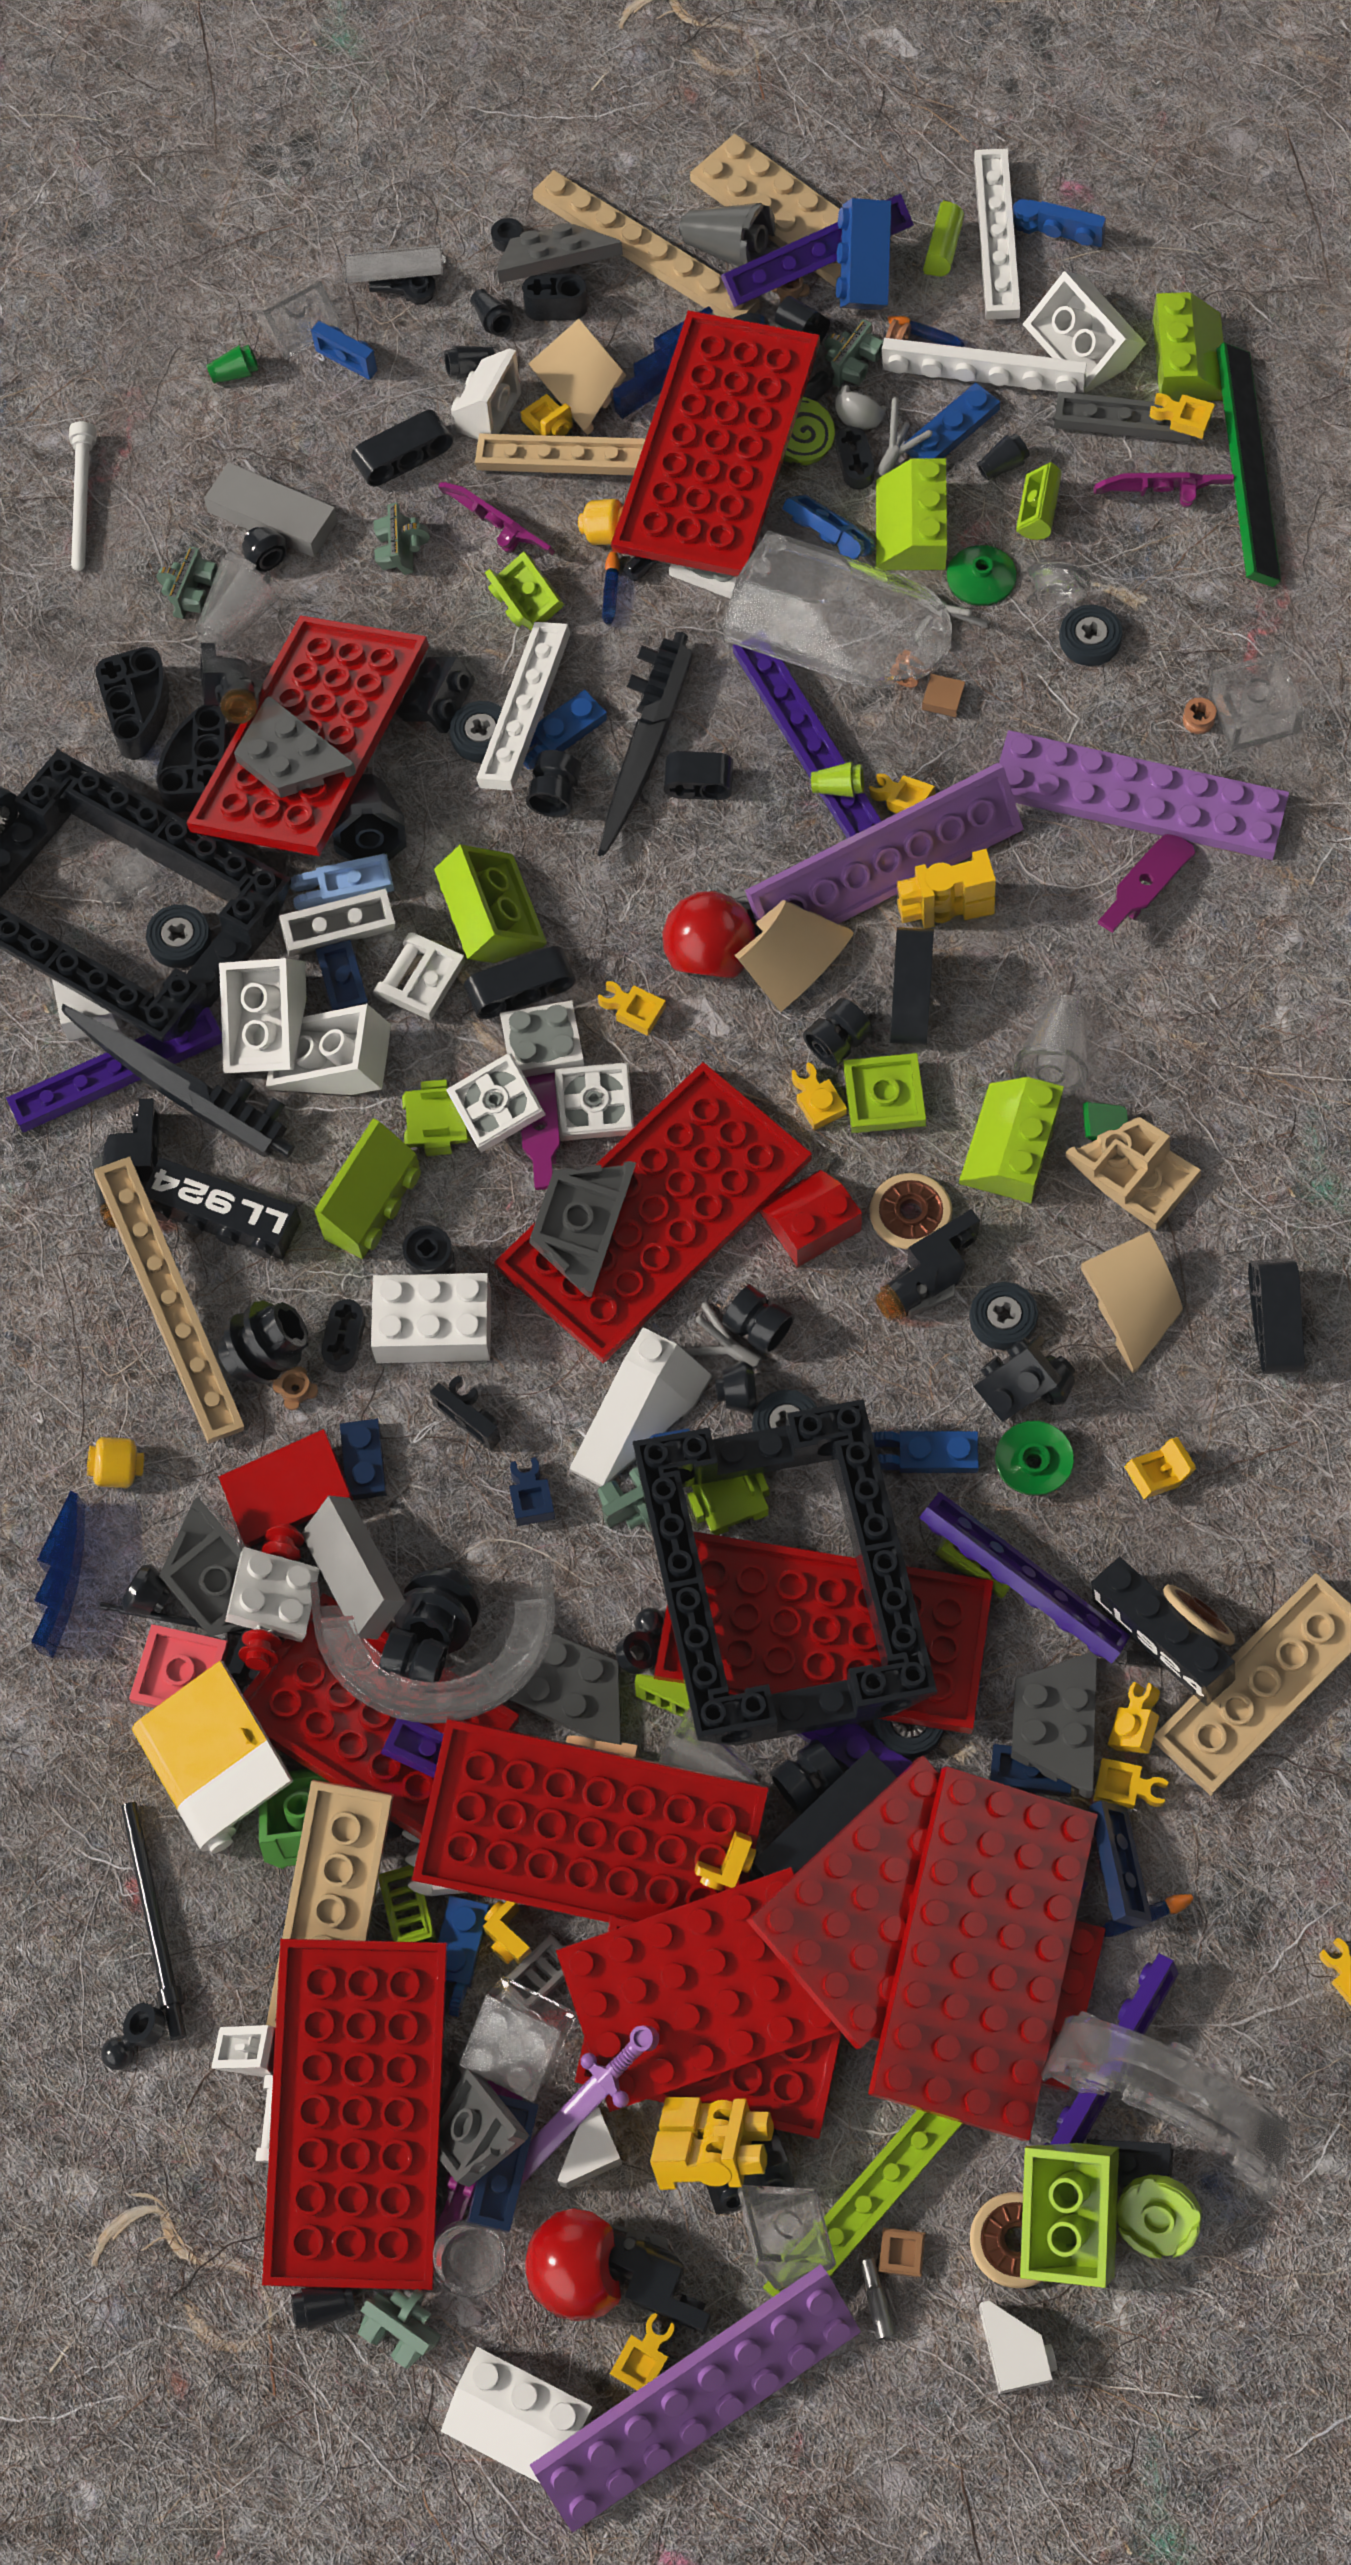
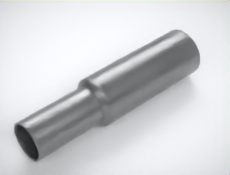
M870 2258L860 2261L867 2288L865 2293L877 2340L894 2337L896 2333L885 2290L880 2283L875 2259Z

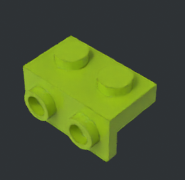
M524 551L499 574L490 568L485 572V575L491 582L488 589L498 601L506 603L508 609L505 613L517 627L524 625L532 631L534 622L548 621L565 606L531 556Z

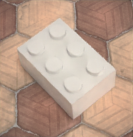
M487 1273L373 1275L371 1349L376 1363L490 1361L491 1287Z

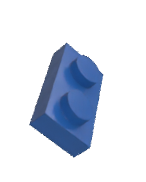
M318 321L311 329L316 352L368 380L377 372L374 350L366 342L356 341L345 335L338 327H330L321 321Z

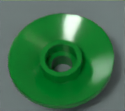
M975 545L959 551L951 559L947 569V582L952 593L963 602L976 606H988L1004 600L1012 592L1016 583L1017 573L1012 559L1005 552L993 546Z
M1026 1421L1014 1425L1004 1433L996 1448L995 1462L1000 1477L1010 1488L1021 1494L1042 1496L1056 1491L1068 1480L1073 1468L1074 1454L1068 1438L1058 1428L1041 1421ZM1030 1458H1036L1040 1461L1041 1465L1038 1468H1031L1027 1465L1026 1461Z

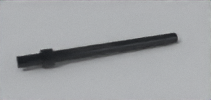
M129 1802L123 1804L121 1810L160 1988L156 1994L160 2010L165 2011L171 2041H176L187 2037L181 2010L184 2000L181 1987L176 1986L138 1806L136 1802Z

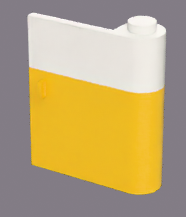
M223 1661L214 1664L140 1718L132 1727L134 1735L202 1852L210 1850L212 1854H215L229 1847L233 1842L231 1837L236 1832L234 1824L293 1782V1779Z

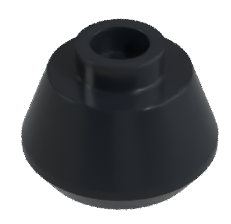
M255 527L245 534L242 543L247 567L256 572H267L277 567L286 556L287 540L267 527Z
M1049 1355L1045 1358L1062 1380L1040 1397L1050 1405H1062L1067 1401L1075 1384L1073 1377L1075 1369L1064 1357L1059 1356L1056 1358Z
M741 1361L723 1370L722 1378L715 1379L717 1402L725 1401L726 1409L745 1414L751 1413L756 1408L757 1401L752 1365Z
M142 1565L134 1576L121 1601L123 1610L126 1613L149 1616L152 1610L160 1613L171 1592L165 1589L166 1584L159 1577L160 1572L154 1565Z

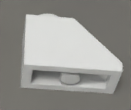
M991 2301L980 2302L979 2311L999 2394L1050 2383L1052 2381L1051 2372L1057 2371L1052 2345H1044L1041 2334Z

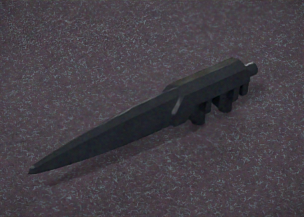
M676 632L673 641L663 638L657 651L641 645L637 658L652 664V669L647 680L631 674L626 686L642 693L641 700L636 709L642 715L635 724L617 779L599 845L598 856H604L608 852L625 824L644 788L667 734L693 658V651L686 647L688 635L683 632Z
M62 1004V1012L102 1049L136 1076L190 1113L262 1157L269 1156L274 1150L282 1156L289 1158L294 1151L295 1146L282 1138L287 1128L276 1121L286 1106L282 1102L272 1098L266 1110L262 1113L245 1102L255 1086L244 1079H241L233 1094L218 1085L213 1090L202 1080L134 1040Z

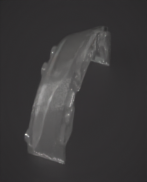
M542 1562L541 1587L522 1589L513 1595L502 1629L485 1650L468 1661L444 1668L439 1682L417 1681L400 1676L392 1671L389 1674L379 1666L382 1654L373 1648L366 1639L359 1637L354 1616H344L339 1606L320 1607L318 1582L310 1583L315 1637L322 1657L334 1677L348 1692L367 1706L383 1714L412 1722L446 1723L447 1718L464 1720L488 1712L503 1704L518 1693L536 1673L546 1656L554 1631L555 1596L551 1563Z
M1083 2011L1080 2012L1079 2016L1066 2017L1040 2074L1042 2081L1045 2082L1052 2077L1080 2093H1095L1103 2096L1106 2092L1119 2091L1123 2093L1121 2100L1124 2103L1177 2127L1220 2155H1225V2153L1232 2154L1234 2160L1231 2165L1236 2170L1235 2177L1258 2189L1257 2198L1265 2201L1277 2195L1295 2137L1293 2125L1258 2096L1233 2081L1235 2074L1232 2071L1216 2063H1211L1210 2066L1194 2059L1196 2053L1180 2043L1172 2042L1171 2046H1167L1143 2034L1100 2020Z

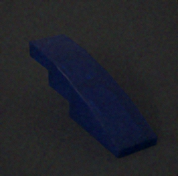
M708 306L701 310L700 313L713 315V310ZM684 321L655 337L654 352L633 364L634 377L613 389L615 412L622 420L651 401L662 391Z
M73 1491L69 1492L37 1558V1562L47 1574L34 1599L35 1604L44 1615L31 1643L38 1653L53 1658L70 1617L79 1584L84 1550L85 1505L78 1493Z

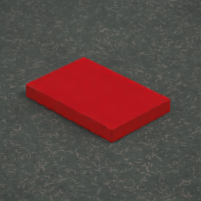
M324 1429L218 1476L243 1544L247 1548L267 1540L265 1534L271 1527L279 1524H289L295 1527L311 1520L328 1496L350 1498L351 1501L354 1500L328 1433Z

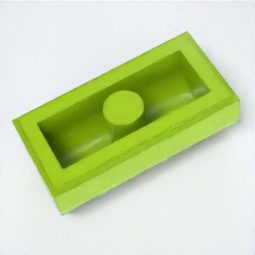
M945 200L940 203L923 268L926 275L942 277L951 270L964 220V211L955 203Z
M1052 462L1026 474L1016 532L1025 538L1042 540L1051 534L1062 477L1061 470Z

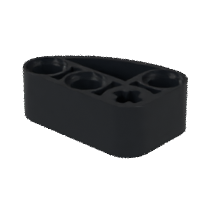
M141 647L104 658L97 664L95 669L117 746L121 755L131 760L140 759L149 752L163 728L168 712L169 685L166 672L158 651L150 647Z
M203 704L193 711L174 731L161 754L156 783L163 804L170 811H193L230 744V730L226 717L219 705ZM211 755H216V756L213 757V758H207V757H209V756H211ZM180 787L178 790L170 791L173 788Z
M897 927L890 1043L927 1045L934 929Z
M1290 1258L1249 1261L1248 1281L1251 1312L1263 1375L1303 1372L1305 1357L1300 1278L1297 1262Z

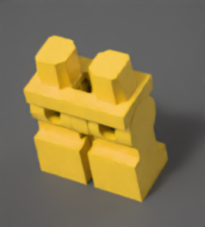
M987 849L972 852V861L952 866L947 863H935L928 869L926 864L915 866V877L897 881L899 895L897 905L902 923L921 919L924 929L935 927V922L945 923L957 915L963 914L964 920L995 914L996 879Z
M698 2097L665 2098L659 2122L660 2131H657L650 2159L659 2190L676 2189L678 2182H702L709 2186H723L728 2183L729 2187H742L745 2175L765 2174L767 2153L764 2144L751 2143L752 2141L772 2140L774 2124L770 2112L750 2111L746 2099H734L733 2102L717 2100L713 2103H701Z

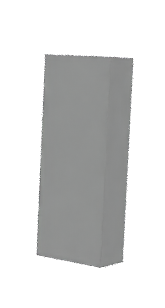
M229 462L204 497L208 513L248 530L255 527H267L282 535L287 540L288 547L315 557L338 522L335 507Z
M328 1496L301 1534L355 1638L378 1639L406 1601L351 1499Z

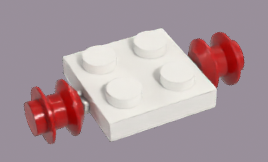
M279 1524L269 1528L265 1534L268 1542L263 1545L262 1552L244 1547L238 1562L225 1622L254 1629L243 1634L242 1641L246 1646L242 1647L238 1654L245 1665L253 1670H266L278 1663L279 1658L275 1651L279 1650L282 1646V1641L278 1636L302 1642L307 1631L319 1568L297 1562L301 1558V1552L298 1548L303 1545L304 1537L294 1526L289 1524Z

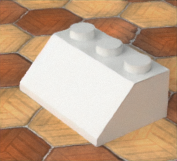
M1067 271L1062 273L1023 323L1024 327L1052 358L1087 362L1084 393L1123 372L1146 345L1144 340L1086 276Z
M476 2347L456 2387L441 2432L540 2483L530 2464L588 2425L595 2409L568 2393Z

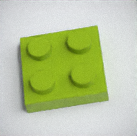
M917 1053L843 1060L851 1133L926 1126Z

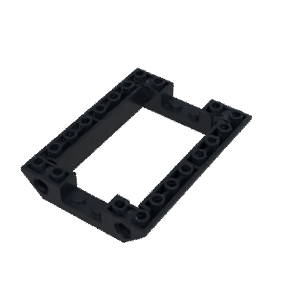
M57 749L14 799L19 817L0 838V899L71 815H74L228 902L227 905L219 913L222 931L187 974L175 968L162 983L163 989L156 997L149 991L0 907V949L161 1042L181 1037L186 1031H191L196 1024V1018L206 1007L210 1009L220 996L219 963L248 961L274 929L291 885V878L217 837L190 832L187 821Z
M863 1399L790 1412L786 1415L785 1426L712 1439L711 1430L708 1427L632 1441L698 1741L738 1746L896 1715L937 1694ZM831 1460L882 1666L873 1668L871 1664L848 1669L847 1680L775 1694H771L770 1686L766 1684L746 1688L745 1693L729 1696L683 1488Z

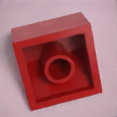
M822 1170L817 1171L774 1196L759 1211L797 1268L860 1232L862 1225V1212L841 1182Z

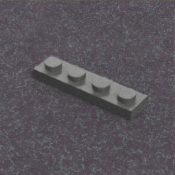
M1058 391L1054 428L1191 442L1190 435L1170 430V420L1159 421L1150 417L1151 406L1164 408L1163 406L1155 405V401Z

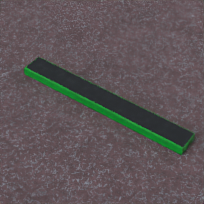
M1223 342L1216 348L1232 473L1234 474L1233 481L1246 578L1274 587L1281 582L1251 356L1250 352Z

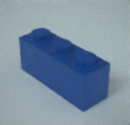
M852 198L843 204V208H840L838 213V227L842 229V242L838 244L837 262L841 264V277L837 279L836 297L840 298V308L880 310L888 306L891 201Z

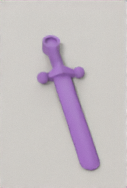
M648 2025L635 2027L630 2033V2042L606 2067L599 2065L596 2056L592 2053H586L582 2056L581 2065L583 2068L590 2070L592 2076L531 2139L521 2185L608 2094L613 2097L615 2106L623 2108L628 2104L629 2096L626 2092L620 2090L619 2077L644 2051H652L657 2047L659 2034L654 2027Z

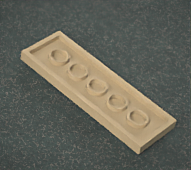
M735 133L690 172V181L723 206L754 203L770 206L775 217L776 230L775 237L769 236V239L780 247H784L838 222L840 210L838 207ZM836 261L814 272L836 287L837 279L841 277V264Z
M1315 1573L1231 1657L1235 1661V1681L1208 1706L1193 1695L1154 1734L1153 1742L1212 1796L1351 1655V1604Z
M318 1780L311 1781L282 1939L367 1941L394 1794ZM279 1958L266 2025L275 2028Z

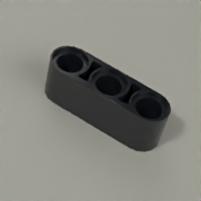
M426 410L358 444L351 453V459L368 485L372 487L380 486L442 455L451 447L454 438L438 414L433 410Z
M551 946L477 972L467 978L464 982V987L476 1016L479 1019H490L499 1016L502 1012L513 1011L563 993L575 984L576 979L562 947Z

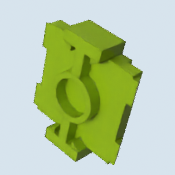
M447 1079L421 1081V1090L405 1091L402 1096L403 1110L406 1109L407 1130L404 1132V1143L410 1148L424 1147L426 1156L452 1154L451 1144L468 1143V1141H471V1135L446 1090L449 1088Z
M762 1473L691 1486L693 1492L687 1493V1500L697 1524L706 1521L711 1534L714 1535L728 1532V1527L750 1518L756 1521L769 1515V1508L764 1497L769 1496L770 1493Z

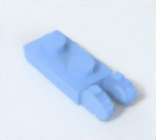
M385 853L316 868L315 871L294 875V877H291L290 885L292 890L298 892L312 890L318 885L320 887V890L295 896L293 902L296 910H303L385 888L387 892L394 891L388 858Z

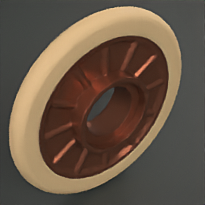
M904 1173L889 1178L878 1187L870 1203V1219L877 1234L890 1245L908 1250V1247L952 1220L953 1209L948 1193L937 1181L922 1174ZM913 1203L921 1208L922 1213L916 1219H907L901 1214V1208L905 1204Z
M1166 1585L1163 1592L1167 1600L1198 1629L1221 1644L1231 1646L1235 1643V1636L1207 1604L1174 1585Z
M1023 2192L1003 2193L987 2201L977 2212L970 2231L971 2251L978 2267L992 2281L1009 2288H1027L1042 2282L1020 2278L1021 2252H1014L1008 2249L1004 2240L1006 2232L1011 2228L1022 2229Z

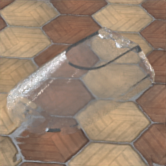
M768 530L736 579L723 624V636L726 642L852 684L873 688L895 687L896 681L911 677L918 680L932 672L943 661L951 645L952 623L943 602L920 583L793 535Z

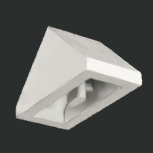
M52 979L60 1023L68 1041L88 1036L62 1012V1004L114 1030H118L122 1026L121 1018Z
M269 2025L220 2027L212 2069L260 2077L273 2075L275 2027Z
M598 2106L578 2126L558 2178L560 2186L569 2189L622 2165L620 2156Z

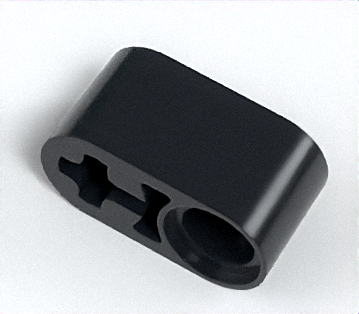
M534 275L528 277L523 282L524 309L526 315L532 320H577L583 317L588 310L586 283L579 275Z
M787 296L781 302L774 318L775 323L781 328L819 335L820 343L825 338L830 326L829 319L792 296Z
M672 752L666 757L664 792L668 796L678 799H727L732 794L734 760L724 753Z

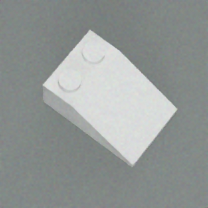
M281 958L219 963L223 1072L230 1074L294 1070L307 998L305 961Z
M368 1004L303 1017L294 1070L268 1071L266 1087L269 1090L342 1095H354L381 1090L391 1024Z

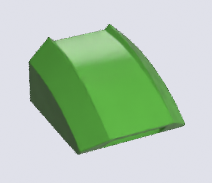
M308 1768L287 1770L293 1782L259 1806V1845L264 1862L284 1869L286 1866L296 1865L311 1781L329 1782Z

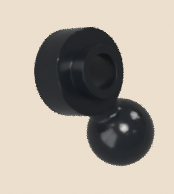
M651 1607L641 1610L635 1618L636 1631L631 1632L618 1642L616 1658L625 1671L632 1674H641L656 1663L658 1649L653 1639L662 1635L665 1618L660 1610ZM631 1651L635 1654L636 1659L632 1656Z
M139 2003L131 2008L123 2023L124 2035L122 2037L110 2038L104 2043L101 2050L103 2063L112 2070H122L128 2067L134 2058V2048L136 2045L148 2048L156 2044L161 2038L166 2025L164 2013L159 2008L148 2003Z

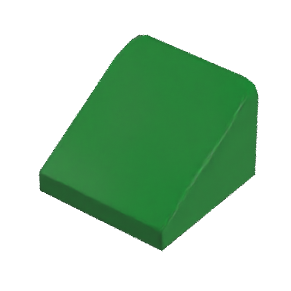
M1093 1102L1083 1103L1085 1136L1092 1141L1097 1140L1098 1135L1109 1130H1117L1124 1123L1128 1122L1127 1109L1123 1106Z

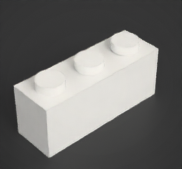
M386 888L279 916V923L289 957L316 951L315 949L346 940L355 941L394 931L395 920Z

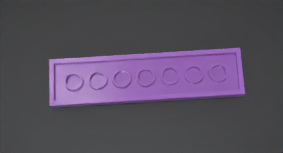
M1010 730L1007 732L999 764L1004 766L1015 803L1162 836L1172 834L1189 842L1273 860L1289 795V792Z
M996 763L746 889L745 893L756 922L780 902L786 900L806 911H812L827 920L839 924L898 894L897 881L915 877V866L926 864L927 869L935 863H947L952 866L971 857L972 852L987 849L1024 830L1004 766Z
M820 2264L531 2463L530 2467L573 2533L861 2333L830 2276Z

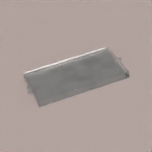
M442 245L345 254V261L341 265L342 273H344L345 283L443 274V264L446 263V257L442 254Z

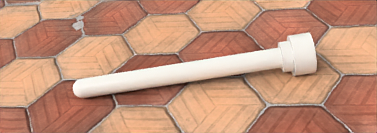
M84 421L72 423L69 427V442L75 450L71 565L76 571H81L85 567L89 451L96 444L97 438L96 427Z

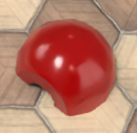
M717 891L696 892L680 900L668 914L662 931L663 950L675 971L735 978L745 969L735 954L756 938L755 925L746 908L732 896Z
M571 2208L554 2213L534 2231L525 2259V2272L529 2288L535 2300L556 2317L575 2322L587 2321L605 2316L619 2304L621 2300L619 2281L612 2279L608 2266L610 2251L615 2246L613 2228L608 2222L591 2211Z

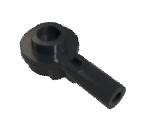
M431 275L407 277L405 280L369 281V291L396 293L399 296H404L406 301L423 305L432 300L436 291V283Z

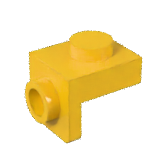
M547 393L520 412L521 421L536 435L565 436L573 428L571 407L567 403L559 406Z
M1178 1437L1169 1439L1159 1450L1131 1459L1124 1466L1143 1499L1178 1488L1196 1470L1194 1462Z
M738 1831L734 1832L721 1869L697 1861L695 1874L702 1877L700 1883L719 1891H723L725 1886L735 1887L741 1871L749 1872L756 1854V1850L750 1848L752 1844L751 1836Z
M500 1900L485 1915L484 1919L487 1922L483 1925L486 1935L495 1942L491 1949L505 1963L509 1964L514 1960L519 1965L532 1952L530 1947L506 1925L519 1912L520 1908L518 1903L510 1901L503 1903Z

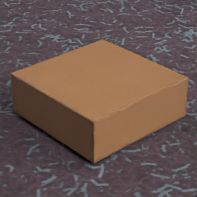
M931 674L923 698L922 710L956 717L965 689V681Z
M883 2228L879 2273L921 2278L925 2233Z

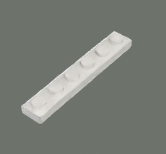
M1008 148L975 150L974 166L986 320L1020 318Z
M884 338L882 364L885 371H892L898 374L925 375L931 378L958 379L964 382L991 383L997 386L1023 387L1030 390L1040 389L1084 394L1087 362Z
M534 622L476 778L479 788L514 790L570 637L568 624Z

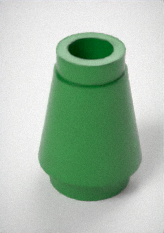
M239 344L211 363L206 364L214 384L253 377L252 373L259 371L257 360L249 344L243 347Z

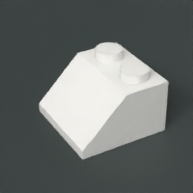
M509 348L486 357L480 361L475 371L469 373L461 397H456L451 408V416L454 417L457 433L477 440L479 433L499 434L521 394L516 350Z

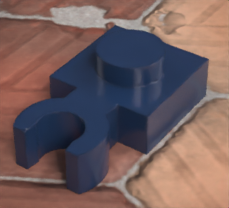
M536 1457L531 1458L532 1469L529 1472H520L516 1461H512L510 1464L511 1478L516 1485L509 1486L517 1527L555 1520L548 1480H539L540 1465Z

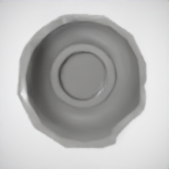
M848 385L842 386L836 396V413L847 426L860 428L863 431L873 429L880 424L885 415V406H879L877 402L866 395L852 392Z

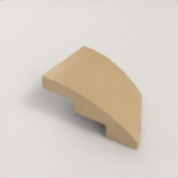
M580 319L576 320L528 363L562 405L567 403L571 407L572 418L587 436L594 429L591 422L599 409L607 408L614 392L619 389L627 376Z
M783 900L756 922L762 933L735 954V956L776 1008L782 1012L831 965L854 933L847 926H841L825 919L819 914L806 911L793 903Z
M1141 1117L1124 1123L1117 1130H1109L1098 1135L1097 1140L1077 1149L1075 1146L1071 1147L1066 1152V1158L1095 1186L1155 1231H1157L1201 1177V1170L1170 1151V1135Z
M1150 1231L1081 1264V1270L1099 1300L1098 1307L1116 1336L1115 1344L1132 1373L1139 1370L1142 1362L1152 1349L1157 1346L1164 1333L1173 1325L1183 1311L1181 1300L1169 1268Z

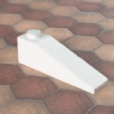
M643 1327L623 1360L569 1468L570 1471L600 1487L614 1480L636 1460L632 1441L648 1439L654 1434L665 1433L681 1417L687 1416L695 1408L712 1379V1375L679 1345Z

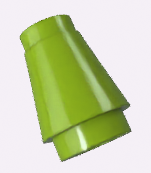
M853 761L811 772L812 793L854 798L856 794L864 793L862 764L854 765Z

